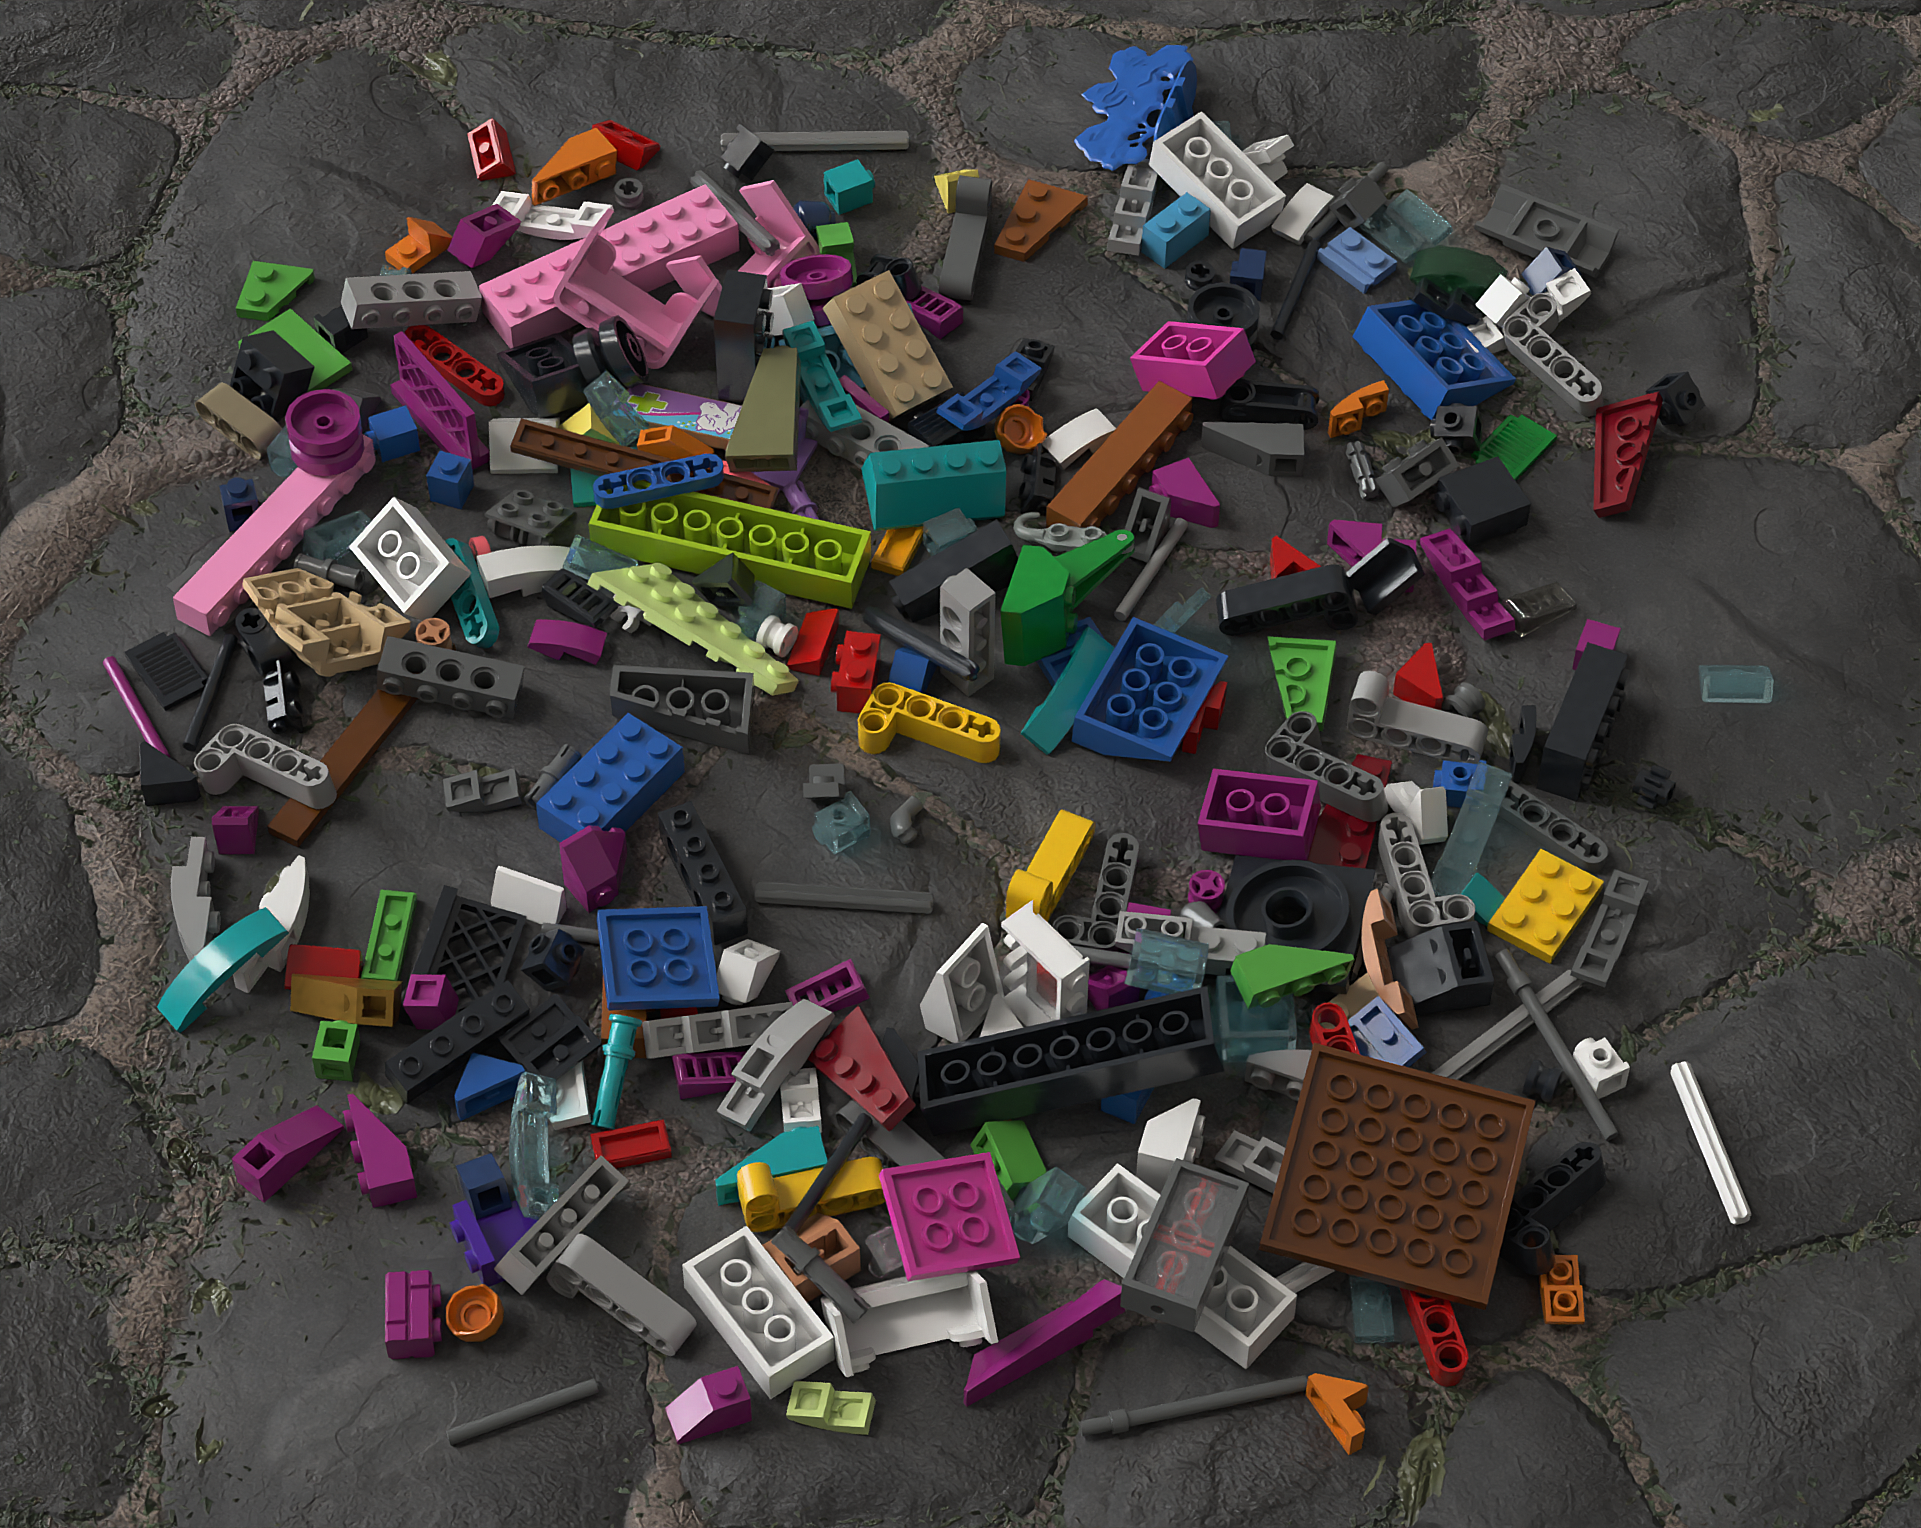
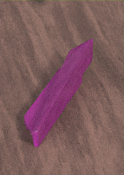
M1103 1279L1074 1302H1068L1001 1339L998 1343H994L974 1354L967 1384L964 1388V1404L966 1407L1093 1337V1329L1125 1312L1126 1308L1120 1307L1122 1287Z

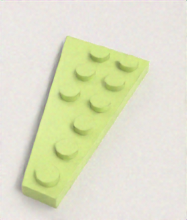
M654 563L592 573L587 585L597 591L604 587L616 594L614 601L624 607L630 605L643 610L644 619L685 644L691 646L693 642H696L708 649L706 656L715 662L721 660L725 663L733 664L737 667L736 672L754 673V685L772 696L794 692L799 682L789 672L785 664L773 659L765 652V648L761 644L749 639L741 632L742 630L737 624L724 618L718 613V609L713 604L705 602L695 593L693 587L681 582L672 574L671 569L664 564Z

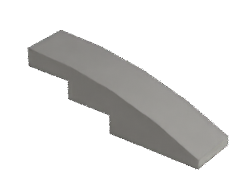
M1145 159L1138 164H1128L1120 188V198L1114 212V221L1108 238L1107 251L1139 256L1142 246L1143 225L1149 221L1160 176L1149 165L1150 159Z
M792 1002L644 1021L642 1022L646 1058L752 1045L793 1004Z

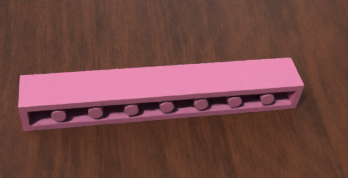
M363 435L365 449L361 459L353 468L341 474L331 476L312 475L297 467L173 596L177 619L208 636H211L219 627L225 625L230 614L250 597L243 588L244 578L272 573V570L282 560L290 556L293 548L303 538L311 534L314 526L324 516L331 513L334 505L344 494H348L353 489L354 484L360 477L373 468L376 462L373 439Z

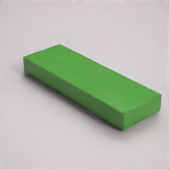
M380 890L361 979L400 981L417 905L416 893Z

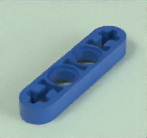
M701 454L606 474L597 478L593 484L594 501L601 508L614 509L713 488L723 481V461L714 454ZM710 468L712 473H707L705 469ZM690 471H693L695 477H690ZM673 473H679L684 476V479L679 482H670L666 478ZM639 480H646L651 483L646 489H637L633 486ZM623 485H627V491L625 492ZM611 489L612 494H607L605 490Z

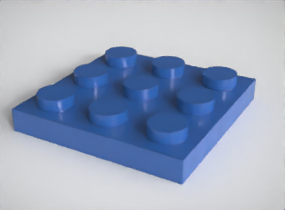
M707 906L598 910L597 926L608 1011L718 1006L720 997Z

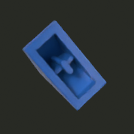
M907 647L899 648L895 651L888 682L925 694L938 665Z
M472 1053L454 1095L457 1116L460 1121L528 1091L526 1072L523 1066Z

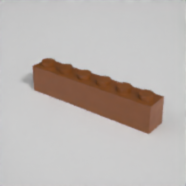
M1158 381L1048 504L1046 528L1056 523L1078 528L1091 526L1099 528L1101 521L1107 515H1112L1115 512L1123 496L1126 493H1132L1138 483V479L1145 472L1149 473L1153 469L1160 454L1163 451L1167 452L1172 447L1175 437L1181 431H1186L1189 428L1194 414L1191 413L1192 397Z

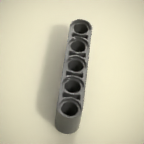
M853 1100L835 1114V1119L845 1134H847L860 1113L869 1115ZM871 1117L873 1122L858 1143V1146L871 1157L879 1158L884 1169L945 1159L902 1120L889 1132Z

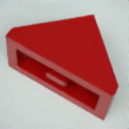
M1424 643L1396 673L1393 695L1406 702L1441 710L1443 695L1432 643Z

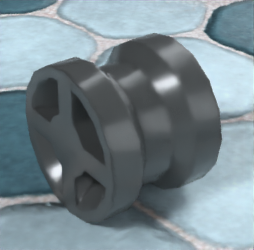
M1461 683L1455 688L1454 695H1448L1443 699L1441 710L1473 718L1472 715L1479 714L1486 705L1478 689L1471 684Z

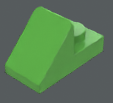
M849 223L816 226L820 255H836L849 260L853 273V283L851 286H857V273L853 253L854 239Z

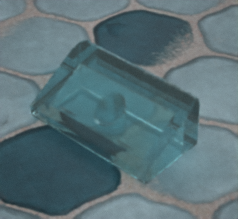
M575 535L563 563V568L589 580L592 573L637 566L638 562L582 536Z
M1699 666L1700 690L1704 702L1770 703L1772 701L1774 679L1767 666Z

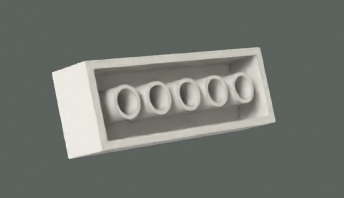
M1117 1163L1069 1212L1068 1237L1121 1277L1125 1278L1160 1194ZM1230 1246L1195 1328V1332L1243 1368L1247 1369L1294 1319L1297 1294Z

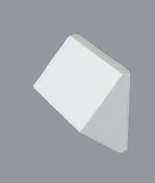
M521 418L492 419L489 422L491 474L558 473V465L511 452L510 445ZM522 418L556 428L560 426V418Z

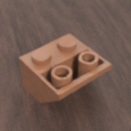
M819 1212L807 1218L797 1235L811 1248L816 1247L821 1252L819 1256L844 1281L860 1272V1248L840 1221ZM772 1240L762 1245L806 1302L823 1294L803 1273L798 1274L794 1270L795 1265L771 1243Z

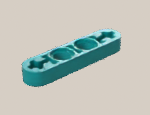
M448 538L445 542L471 572L465 584L459 587L451 596L465 638L473 645L483 649L493 646L498 638L499 624L475 558L468 544L454 538ZM476 598V605L470 613L471 603Z

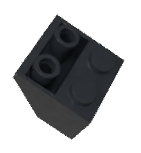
M274 330L249 335L242 338L230 387L278 423L286 415L289 406L299 396L308 392L315 366Z

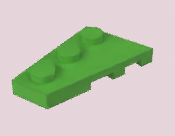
M1267 636L1286 719L1298 711H1307L1315 716L1319 731H1323L1337 651L1336 641Z

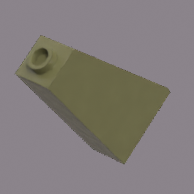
M781 345L763 349L726 448L725 456L730 472L797 471L801 362L797 348Z

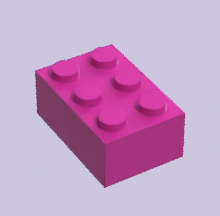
M1168 321L1130 357L1142 391L1149 392L1158 381H1161L1188 396L1211 400L1222 397L1226 390L1243 377L1245 372L1256 362L1244 328Z

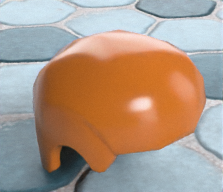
M1015 404L1006 407L995 421L996 439L1000 440L1001 446L1007 452L1016 455L1031 453L1037 444H1042L1047 437V433L1044 432L1043 417L1036 414L1030 407Z
M485 1284L462 1288L452 1295L446 1306V1324L455 1336L466 1342L485 1341L495 1335L503 1323L504 1309L502 1301L498 1294Z

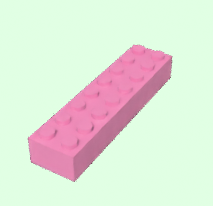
M706 184L610 226L600 234L616 250V260L611 270L646 293L675 280L666 267L669 261L701 255L705 263L709 265L740 251L738 223ZM586 238L479 285V291L482 296V312L510 349L555 333H560L579 324L578 321L562 312L556 306L553 295Z

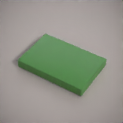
M291 309L249 334L254 335L274 330L314 365L308 392L324 389L352 371L351 362ZM242 340L238 341L239 349H240V345H241Z

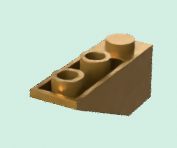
M292 974L290 1011L333 1020H343L353 1024L393 1027L399 1020L402 981Z

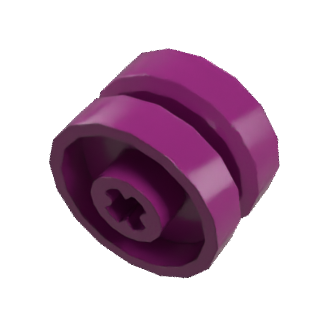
M826 254L801 257L782 267L780 272L781 286L801 283L815 318L813 320L815 325H829L831 323L823 307L833 297L852 289V265L849 260L836 255Z
M314 390L299 396L289 406L285 419L291 456L300 469L312 475L331 476L341 474L353 468L361 459L365 447L359 407L350 396L336 390Z

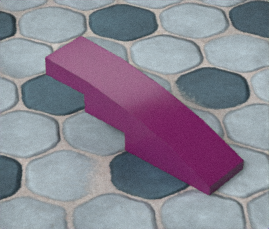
M1451 529L1420 538L1421 547L1450 597L1484 641L1515 630V619L1498 602V590L1482 574V562Z

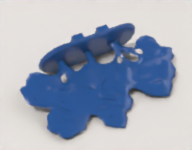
M1166 45L1151 56H1147L1146 51L1139 49L1137 46L1114 53L1109 70L1113 72L1116 80L1111 83H1098L1081 94L1088 102L1094 103L1092 108L1097 114H1107L1108 116L1107 121L1087 128L1074 140L1077 147L1084 151L1089 161L1101 162L1103 168L1110 169L1111 171L1116 170L1122 164H1138L1145 160L1147 156V149L1142 145L1144 141L1151 136H1154L1155 141L1194 116L1192 105L1197 89V72L1193 57L1190 53L1186 52L1187 46ZM1161 77H1169L1170 80L1162 81ZM1171 89L1168 98L1164 104L1162 92L1164 90ZM1156 109L1162 110L1156 126L1150 127L1146 121L1148 114ZM1142 123L1146 128L1139 129L1138 125ZM1143 131L1147 132L1146 134L1140 135V137L1142 138H1138L1131 141L1128 140V136L1133 133ZM1139 143L1136 147H1130V144Z

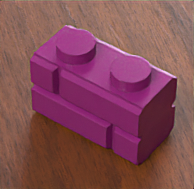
M429 1270L411 1271L410 1273L406 1271L388 1272L385 1274V1345L388 1358L405 1359L410 1358V1356L414 1358L433 1357L435 1355V1342L442 1341L441 1318H435V1308L442 1307L441 1284H434L432 1272Z

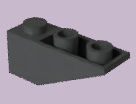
M1203 422L1201 448L1268 476L1302 477L1304 462L1303 424Z

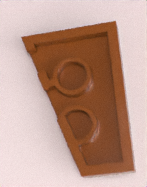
M1028 179L994 244V254L1025 262L1049 240V235L1059 226L1063 228L1070 221V216L1077 210H1083L1088 205V196Z

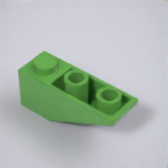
M1268 944L1235 956L1230 972L1248 1009L1259 1005L1261 1008H1267L1279 1002L1284 996L1290 994L1301 996L1313 990L1316 985L1324 982L1331 985L1344 980L1348 976L1355 959L1352 954Z

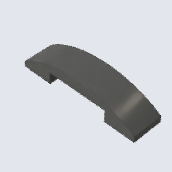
M1614 869L1605 890L1602 904L1585 944L1582 945L1570 976L1606 987L1633 927L1649 883L1648 880Z

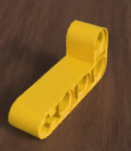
M887 682L878 685L873 690L858 718L859 747L869 754H879L885 751L896 733L979 763H990L996 760L1000 753L1001 729L997 721L895 683Z
M1062 809L1059 811L1027 871L1017 869L1010 881L1006 896V919L1033 900V913L1035 915L1039 914L1048 922L1092 841L1096 822Z
M864 1157L845 1162L809 1217L818 1212L830 1217L874 1207L886 1202L879 1179V1174L883 1169L881 1160L877 1157ZM755 1162L742 1167L737 1173L738 1196L746 1225L750 1231L765 1232L782 1228L824 1167L773 1178L770 1166L763 1162Z

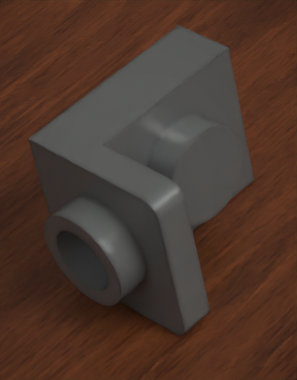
M810 765L809 783H803V798L808 800H845V765Z

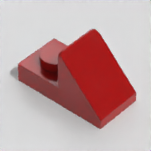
M1277 535L1272 538L1270 551L1271 579L1321 567Z

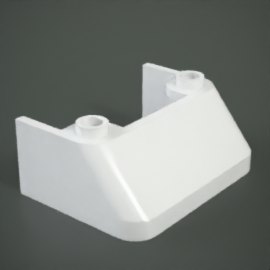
M975 1270L909 1282L905 1276L852 1288L871 1305L870 1309L855 1324L826 1295L820 1299L827 1329L834 1336L836 1362L845 1377L854 1376L853 1373L869 1369V1363L876 1359L875 1355L935 1341L950 1339L951 1341L959 1342L960 1347H969L982 1343V1337H985L990 1344L998 1343L987 1282Z

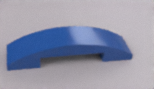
M1015 351L996 365L994 374L964 397L957 393L939 406L936 413L962 430L968 431L979 428L1000 415L1006 407L1012 405L1041 372V367Z

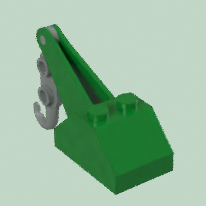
M1038 512L1025 513L1015 520L1013 529L1022 540L1041 543L1054 552H1068L1054 557L1044 547L1022 546L1000 611L1004 664L1027 666L1066 648L1069 635L1076 633L1078 625V614L1073 613L1072 610L1134 553V535L1132 532L1117 530L1106 535L1098 527L1078 528L1061 523L1053 524L1046 529L1025 527L1024 524L1027 521L1040 518Z

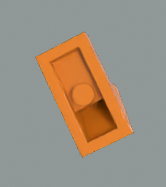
M408 217L409 235L385 251L386 261L404 275L413 274L448 249L453 237L434 222Z
M1314 1373L1308 1376L1307 1398L1348 1455L1360 1450L1366 1428L1362 1417L1356 1409L1366 1403L1368 1385Z

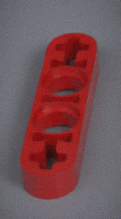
M413 325L407 328L404 334L445 380L484 406H495L502 402L505 391L503 379L429 326ZM439 353L451 355L449 359L444 361L434 358ZM470 369L474 371V374L469 377H461L458 375V372Z

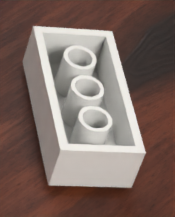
M1202 111L1153 142L1149 165L1180 197L1188 192L1210 208L1209 226L1232 249L1274 223L1282 212L1286 195Z
M747 1226L682 1264L684 1288L770 1399L793 1386L794 1381H801L835 1359L834 1336Z

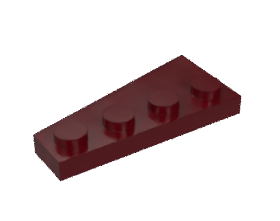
M1659 391L1596 409L1593 510L1598 518L1631 509L1663 403V398Z

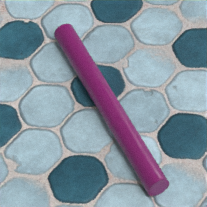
M114 656L105 658L103 665L145 741L170 758L167 749Z

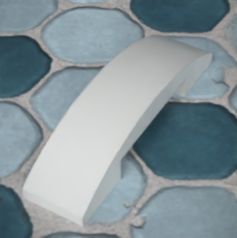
M501 191L493 205L499 204L522 221L517 231L537 237L558 240L586 238L608 208L614 210L612 205L584 202L579 210L544 205L534 206L529 194Z
M1575 268L1546 283L1548 291L1545 293L1553 296L1556 300L1559 322L1577 309L1591 295L1590 289ZM1541 311V312L1537 313L1536 315H1538V316H1545V315L1549 314L1550 312H1548V311ZM1488 316L1480 319L1476 325L1471 324L1467 326L1472 334L1491 353L1507 349L1503 328ZM1519 332L1514 334L1513 337L1519 338L1524 336L1525 333ZM1466 339L1473 350L1478 353L1479 351Z

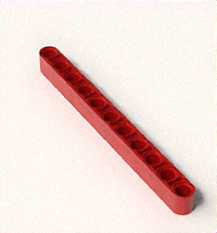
M1331 1002L1318 1005L1313 1012L1309 1031L1312 1045L1317 1043L1360 1055L1343 1009ZM1328 1022L1333 1024L1335 1028L1326 1029L1320 1024ZM1399 1287L1432 1379L1445 1387L1458 1384L1463 1379L1469 1357L1450 1301L1433 1296L1422 1298L1415 1291ZM1436 1323L1441 1325L1445 1331L1435 1333L1427 1325ZM1449 1358L1454 1360L1458 1366L1447 1368L1441 1364L1440 1360Z

